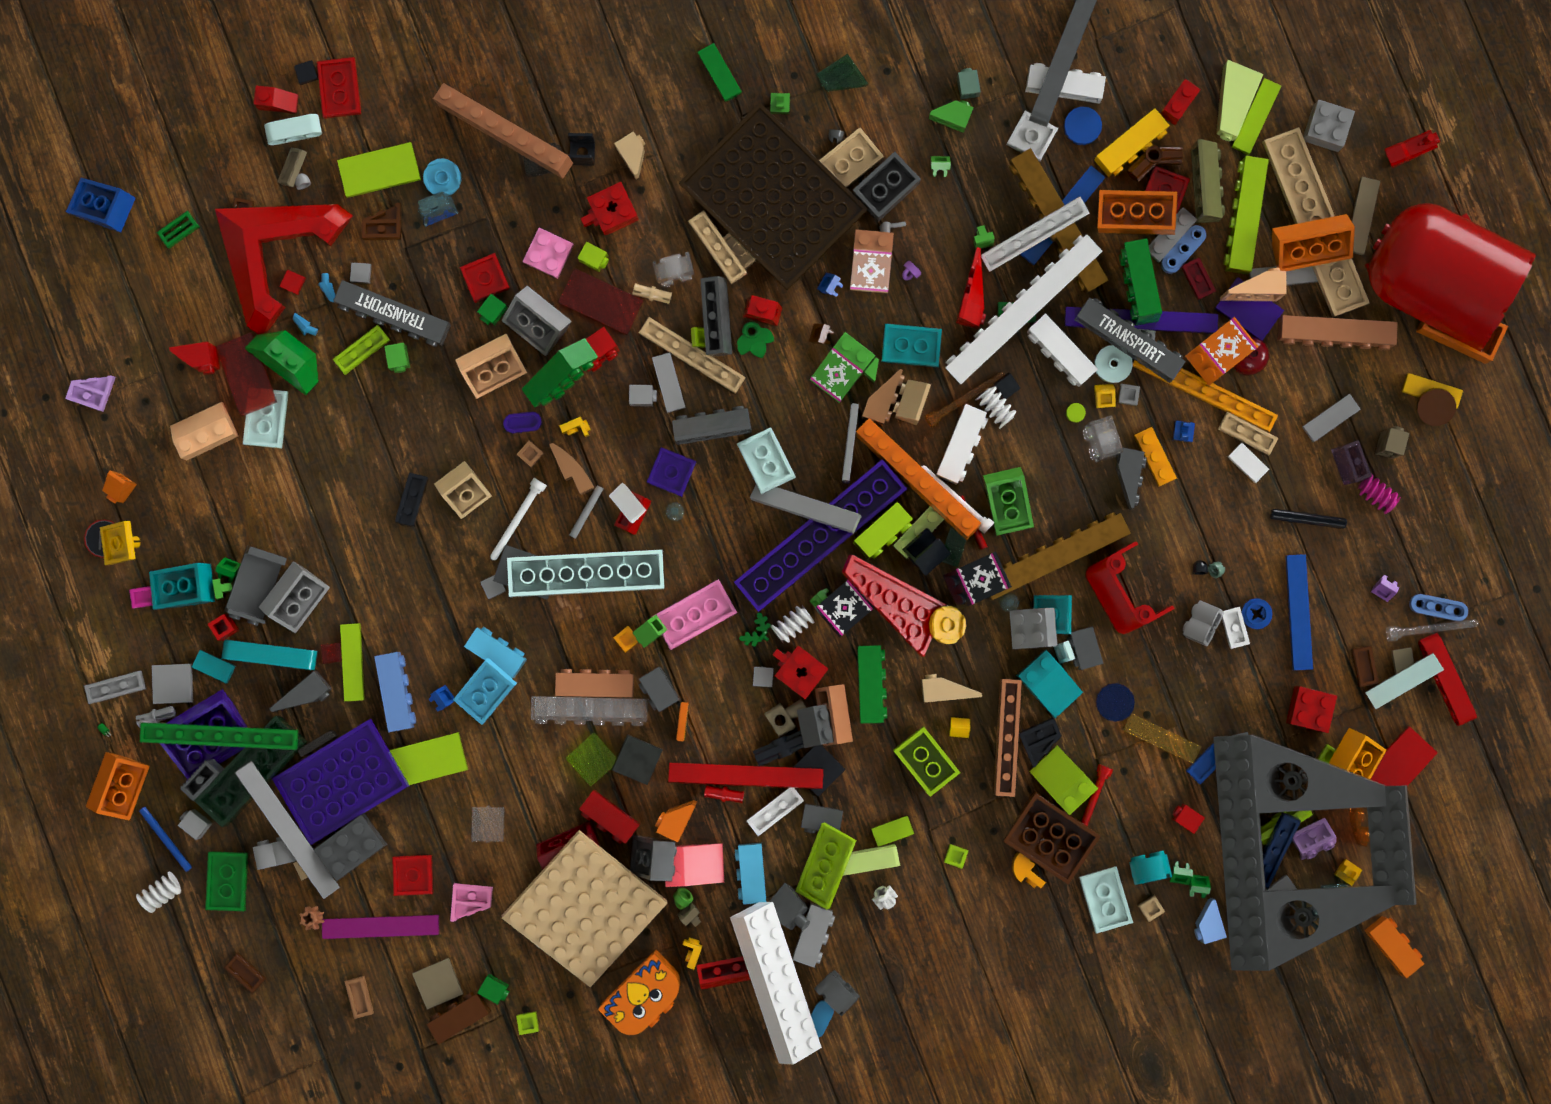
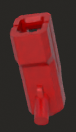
M1428 130L1384 150L1391 168H1394L1437 149V144L1440 143L1436 132L1432 133L1431 130Z

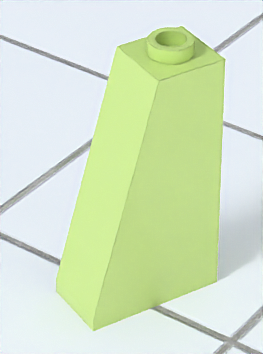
M1230 60L1225 63L1222 72L1216 134L1220 135V138L1225 141H1234L1238 137L1263 76L1262 73Z
M889 844L852 852L843 876L900 866L896 845Z

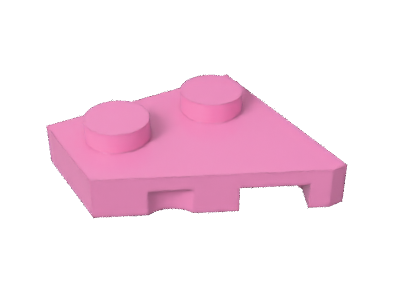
M454 883L450 921L454 922L461 917L470 916L477 911L490 908L493 887Z

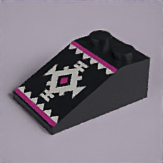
M996 552L943 575L958 610L1012 587Z
M847 580L814 609L840 638L875 607Z

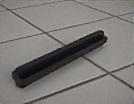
M1272 509L1270 518L1274 520L1341 529L1346 528L1347 525L1346 518Z

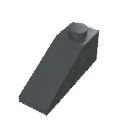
M313 671L269 709L271 712H276L317 702L318 700L322 702L330 695L329 691L332 688L318 671Z

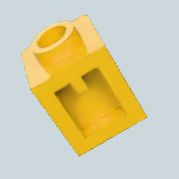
M581 417L560 425L562 433H567L568 436L577 433L578 428L581 427L584 436L587 437L589 436L588 431L591 430L587 420L583 421Z
M690 937L688 940L684 939L683 945L693 948V951H688L685 961L688 962L687 968L694 970L703 945L699 944V940Z

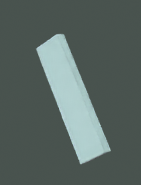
M1434 653L1365 693L1375 709L1444 669Z

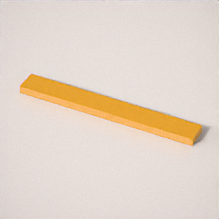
M1136 360L1133 361V367L1225 412H1229L1268 433L1278 417L1277 414L1214 383L1208 385L1203 378L1183 368L1180 369L1174 380L1169 383Z

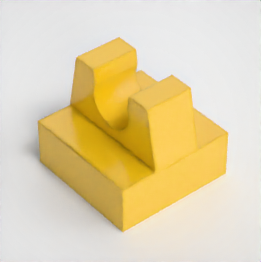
M1344 859L1334 875L1352 886L1360 876L1362 869Z

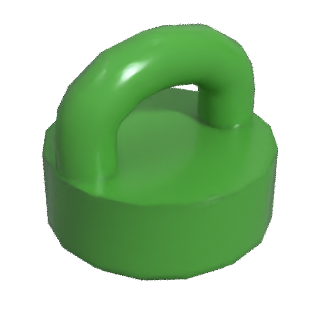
M678 888L673 895L675 905L680 910L688 907L693 901L691 892L685 888Z

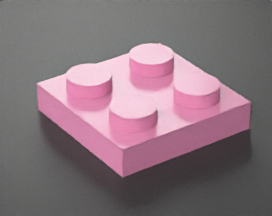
M538 228L523 263L558 279L574 244Z

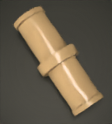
M635 283L632 295L648 298L649 301L656 300L670 304L672 292L656 289L655 286L651 288Z

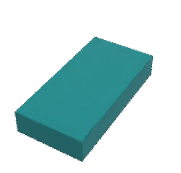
M199 650L192 665V668L224 683L229 682L236 667L203 650Z

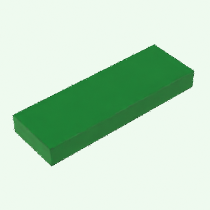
M714 43L697 52L725 102L742 93Z

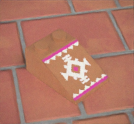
M855 230L850 290L888 293L894 233Z

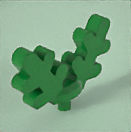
M757 613L758 619L754 622L760 624V627L756 628L757 631L762 632L760 637L755 631L752 633L753 636L749 632H745V636H740L739 640L745 641L744 644L746 646L752 642L753 647L763 639L768 641L769 638L766 636L768 634L767 630L771 627L770 623L765 625L768 617H763L761 613Z

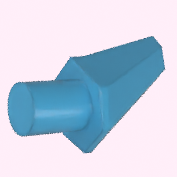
M322 273L321 282L318 285L328 300L334 302L335 293L332 283H329V274Z
M294 313L293 321L305 336L309 333L316 336L318 329L310 326V322Z

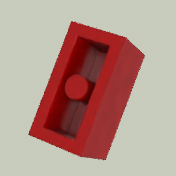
M1185 79L1160 113L1161 116L1173 125H1176L1201 89Z

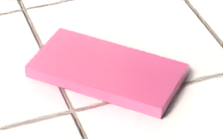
M718 579L656 615L668 629L662 636L669 649L672 650L733 616L737 611Z

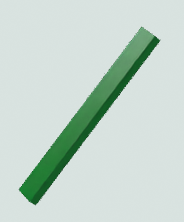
M142 722L140 724V742L297 750L299 730Z

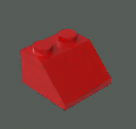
M209 342L169 347L170 352L192 368L198 370V372H203L204 375L214 374L215 370H220L218 349Z

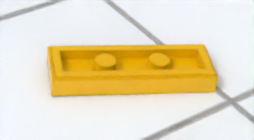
M1411 373L1406 374L1401 392L1420 397L1422 393L1431 388H1443L1454 397L1456 409H1458L1463 390Z

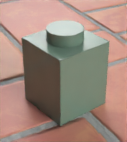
M971 68L962 69L957 75L960 100L979 97L981 91L977 70H972Z

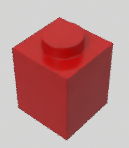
M223 614L208 623L209 628L219 641H224L239 631L233 619L228 617L229 614Z
M1185 804L1178 805L1172 813L1174 816L1172 820L1195 834L1205 817Z

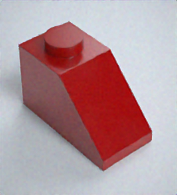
M256 85L254 105L258 110L296 114L298 94L275 87Z

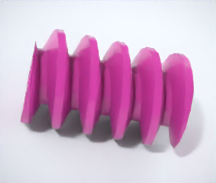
M1370 473L1358 486L1357 489H1361L1359 495L1361 496L1366 493L1365 500L1373 498L1372 505L1378 502V510L1385 507L1384 514H1387L1397 505L1401 497L1397 498V492L1391 494L1392 488L1388 487L1385 489L1386 484H1379L1380 480L1378 478L1373 479V474Z

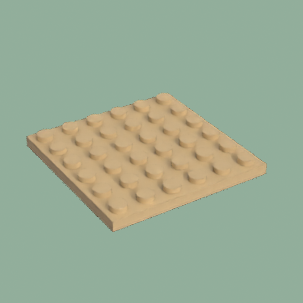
M579 830L502 914V919L591 987L665 907L667 900Z

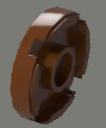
M1431 388L1420 395L1416 410L1424 423L1431 426H1441L1453 418L1456 412V402L1449 391L1443 388Z

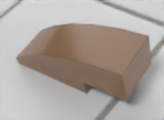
M554 443L549 444L564 479L568 481L573 478L581 495L594 490L595 487L590 478L575 459Z

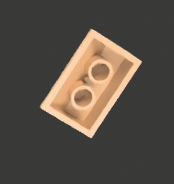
M507 334L455 359L461 374L476 399L527 373Z
M223 402L170 426L172 440L181 459L186 461L238 437V433Z

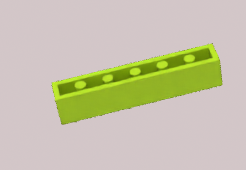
M1245 156L1242 161H1239L1237 172H1240V177L1235 183L1237 197L1233 199L1232 203L1234 217L1231 216L1229 228H1232L1226 242L1229 250L1228 254H1225L1223 265H1226L1225 271L1247 275L1252 272L1269 159Z

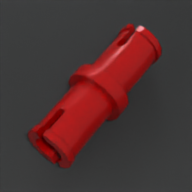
M706 785L704 798L720 799L721 802L732 801L742 804L744 791Z

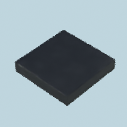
M822 745L814 746L793 767L824 770L823 789H811L818 797L846 770Z

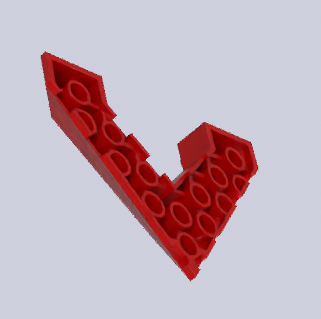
M338 204L215 209L248 328L257 334L267 333L286 308L270 296L262 243L316 235L332 246L352 219V214Z

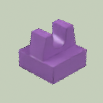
M1383 575L1373 586L1371 592L1388 602L1397 594L1399 587H1397L1396 581L1391 583L1387 580L1388 576Z

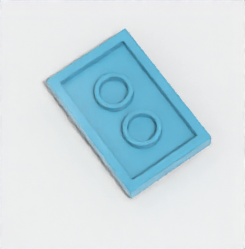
M487 658L453 700L483 725L517 683Z

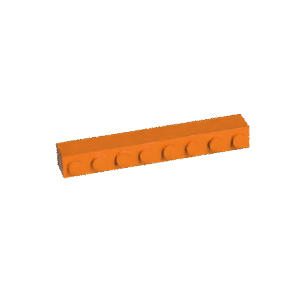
M870 418L856 431V437L878 458L883 459L895 474L963 538L968 540L976 532L981 522Z

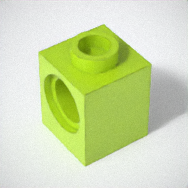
M587 241L578 256L579 262L600 272L601 268L605 269L609 261L606 251Z

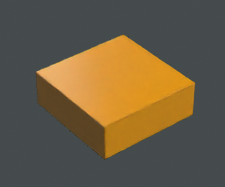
M629 626L613 637L625 653L638 643Z

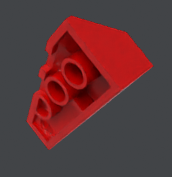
M979 247L976 248L956 320V324L978 329L980 324L984 325L986 314L983 313L984 294L981 248Z

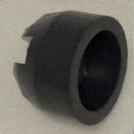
M1197 560L1193 564L1192 573L1195 575L1208 574L1207 563Z

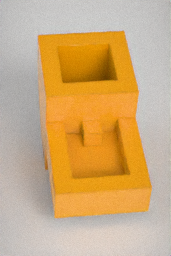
M1017 851L1012 860L1014 876L1020 882L1027 877L1026 882L1033 888L1036 886L1042 888L1046 882L1031 871L1035 863Z

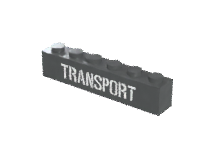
M344 280L341 281L334 298V302L338 304L337 308L343 311L353 310L356 312V316L364 319L368 316L373 318L372 322L381 326L386 323L391 325L390 329L399 333L402 330L409 333V337L417 340L420 337L426 339L425 343L434 347L437 344L443 346L451 324L447 321Z
M1089 297L1074 320L1167 382H1172L1186 362L1182 359L1183 356L1176 351L1171 352L1168 350L1163 342L1159 340L1156 342L1150 338L1151 335L1148 332L1135 328V324L1130 320L1125 319L1124 321L1118 317L1119 314L1115 310H1108L1103 307V303L1098 299H1091Z

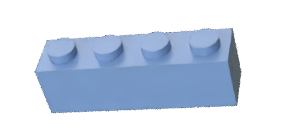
M400 652L374 656L388 732L414 728L416 717L415 713L411 712L410 707L413 701L411 693L407 691L409 679L408 675L404 674L403 667L406 666L404 655H401Z

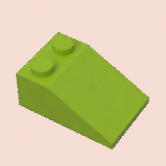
M1058 745L1036 767L1029 771L1069 815L1098 789Z

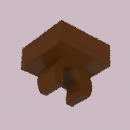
M814 324L809 342L813 344H831L826 338L828 334L833 335L834 332L829 330L830 326L826 324Z

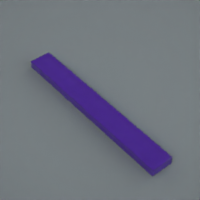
M1065 307L1064 327L1086 328L1074 320L1082 307ZM1113 309L1119 314L1118 317L1124 321L1125 319L1130 320L1135 324V320H1131L1130 310ZM1162 311L1158 322L1135 325L1134 327L1154 331L1213 334L1218 330V314Z

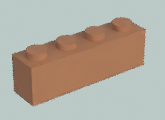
M561 669V673H556L555 696L634 697V674H630V670H618V674H611V670H599V674H595L587 669H580V673H572V669Z

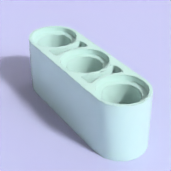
M318 114L283 119L264 125L268 145H279L322 135Z

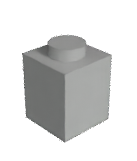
M629 385L630 406L653 407V402H657V390H654L653 385Z
M193 809L182 814L179 819L181 822L178 826L195 840L203 837L213 823Z

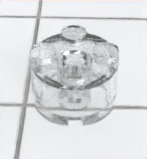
M685 252L686 256L684 257L680 254H675L659 259L660 263L658 264L656 261L652 262L658 285L662 284L664 288L674 285L676 280L681 282L693 280L692 276L695 273L689 252Z

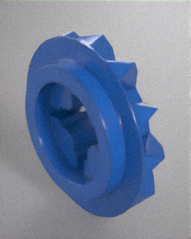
M1263 599L1249 600L1244 604L1241 611L1245 624L1253 629L1266 627L1272 619L1271 606ZM1250 609L1255 611L1260 609L1259 614L1262 618L1256 617L1252 620L1254 614Z

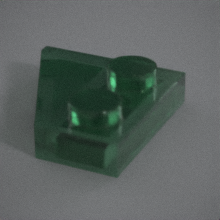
M848 54L816 74V77L827 92L868 86V82Z

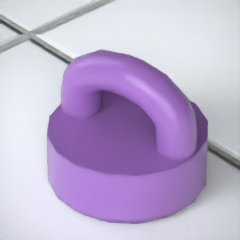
M907 261L903 265L906 268L902 273L904 280H910L913 276L917 279L921 275V271L911 261Z

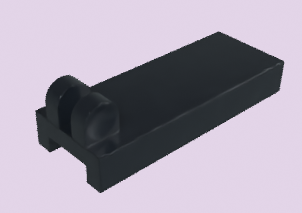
M409 472L396 515V523L403 526L406 525L407 527H415L428 483V477Z

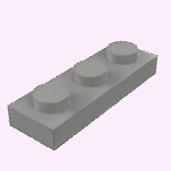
M1184 207L1176 214L1175 235L1159 234L1149 245L1150 255L1158 263L1197 221Z

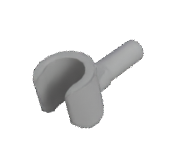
M883 222L880 225V232H890V228L906 226V222Z

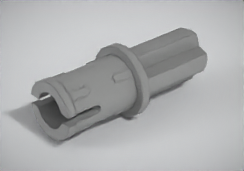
M173 706L160 710L153 709L149 713L136 716V720H140L136 723L138 727H140L142 722L160 723V721L175 717L176 711Z

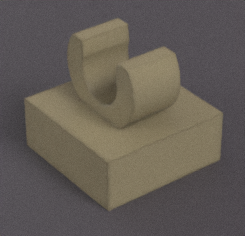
M693 902L677 914L685 926L690 922L695 927L701 923L697 916L700 912Z

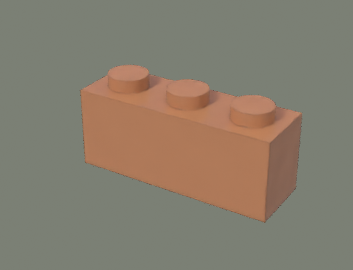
M845 685L815 688L817 706L827 705L834 740L833 743L823 744V746L853 742Z

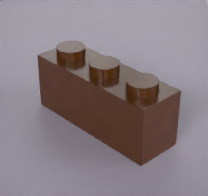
M473 991L463 997L464 1001L459 1004L455 1001L446 1007V1012L442 1014L437 1012L429 1017L431 1021L426 1025L438 1045L491 1012L484 998L478 992L475 994Z

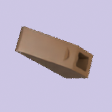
M902 369L897 371L868 398L862 419L868 420L870 418L874 423L882 426L884 422H889L892 411H889L890 405H895L898 393H895L897 386L901 387L905 377L901 375Z

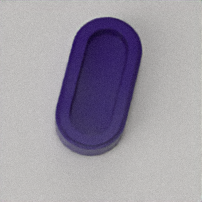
M536 412L509 414L503 421L505 430L512 434L536 431L542 425V419Z

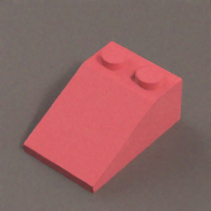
M723 843L676 846L677 853L673 864L675 866V874L672 876V881H665L666 887L724 882Z

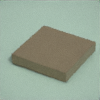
M449 958L412 973L426 1009L464 994Z

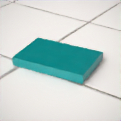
M885 324L881 362L939 367L942 329Z

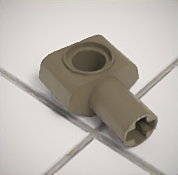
M799 699L786 709L779 703L764 714L778 736L782 737L796 727L792 720L798 717L797 710L806 708V706ZM777 715L785 717L786 722L784 725L778 726L775 724L774 719Z

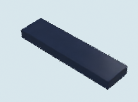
M1283 812L1263 850L1266 888H1269L1301 822L1299 818Z

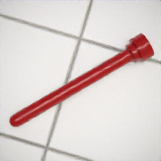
M1101 764L1098 765L1096 770L1098 778L1095 785L1098 789L1090 796L1081 820L1087 826L1105 779L1111 777L1113 769Z

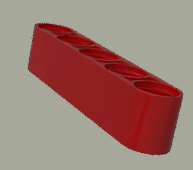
M1434 633L1418 640V645L1424 658L1434 653L1444 669L1434 675L1433 678L1455 724L1461 726L1476 719L1477 715L1439 634Z

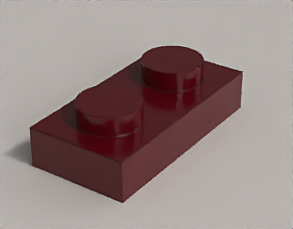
M1200 258L1181 266L1197 300H1201L1216 292Z

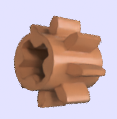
M310 906L305 907L306 912L299 914L301 916L300 924L306 926L305 930H310L311 928L314 930L319 929L318 924L325 922L322 920L324 912H320L318 906L313 908Z

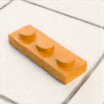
M1150 427L1135 434V440L1140 450L1145 452L1144 457H1147L1146 462L1158 487L1177 479L1153 428Z

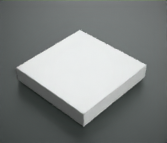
M1024 111L1006 145L1021 153L1031 148L1040 163L1058 128L1049 123L1045 127L1029 121L1031 113Z

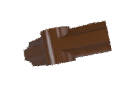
M1150 146L1127 170V173L1134 181L1139 183L1155 165H1181L1183 158L1182 147ZM1148 153L1156 154L1157 159L1151 160Z

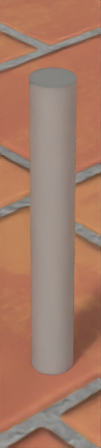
M597 485L569 534L571 537L577 538L603 491L602 487Z

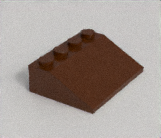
M1033 791L1003 842L1069 885L1101 836L1089 826L1069 815L1036 791Z

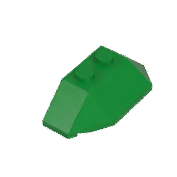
M286 330L258 334L245 347L249 353L304 395H307L318 383L316 353Z

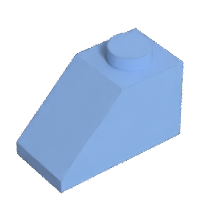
M1210 898L1207 900L1195 923L1197 928L1194 929L1197 940L1204 944L1227 938L1216 900Z

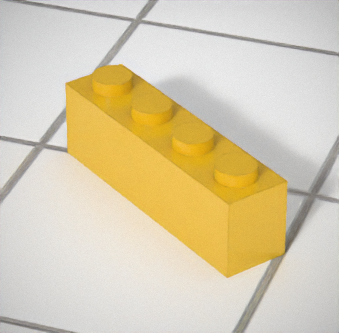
M1154 108L1099 153L1094 161L1108 178L1112 174L1116 176L1124 169L1122 167L1127 162L1131 164L1139 157L1137 154L1140 151L1146 152L1150 146H1153L1152 141L1156 138L1158 140L1162 139L1167 134L1166 130L1170 125Z

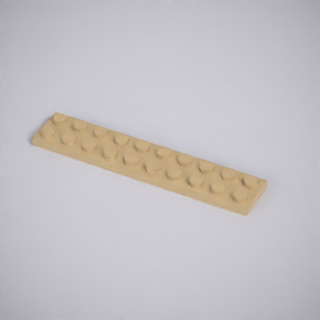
M1298 127L1264 140L1263 145L1295 224L1334 217L1335 215L1300 128ZM1352 259L1312 266L1332 318L1369 304Z
M859 128L819 161L847 188L880 162L884 156L864 131ZM729 233L723 237L745 270L756 262Z

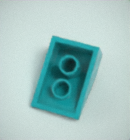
M194 563L149 572L153 610L215 602L211 564Z
M1043 650L1016 675L1054 718L1059 716L1083 693L1047 650Z

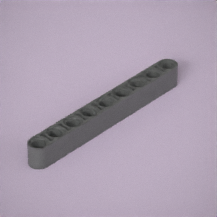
M1076 0L1029 121L1045 127L1048 126L1097 0Z

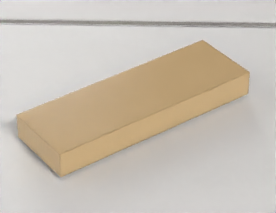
M1226 412L1218 427V430L1268 456L1278 440L1274 435L1229 412Z

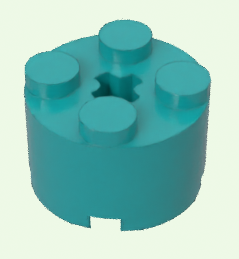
M1164 851L1149 854L1150 858H1146L1145 855L1130 858L1131 862H1129L1134 885L1172 877L1168 856L1164 854Z

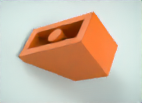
M110 470L102 491L107 494L106 498L116 504L117 501L124 503L137 484L123 474Z

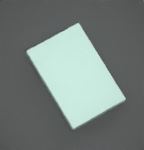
M249 387L243 445L282 449L288 401L287 391Z
M771 427L737 443L761 494L796 478Z
M1116 866L1079 877L1096 934L1133 923Z

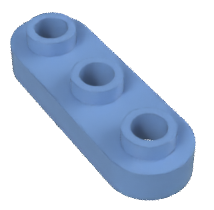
M1199 225L1192 226L1161 261V267L1164 272L1169 274L1177 272L1206 238V231L1203 227ZM1194 232H1198L1200 237L1196 238ZM1186 246L1187 252L1182 251L1181 247ZM1169 260H1173L1175 265L1171 266Z
M1424 594L1414 595L1409 601L1410 609L1418 614L1452 621H1462L1468 615L1467 606L1458 601ZM1418 600L1421 602V607L1416 606ZM1436 604H1438V605L1440 606V610H1439V611H1436V610H1435V605H1436ZM1455 608H1457V609L1459 610V614H1458V615H1455V614H1454V609H1455Z

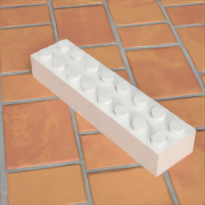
M758 902L730 917L778 1062L779 1064H795L822 1047L773 902Z

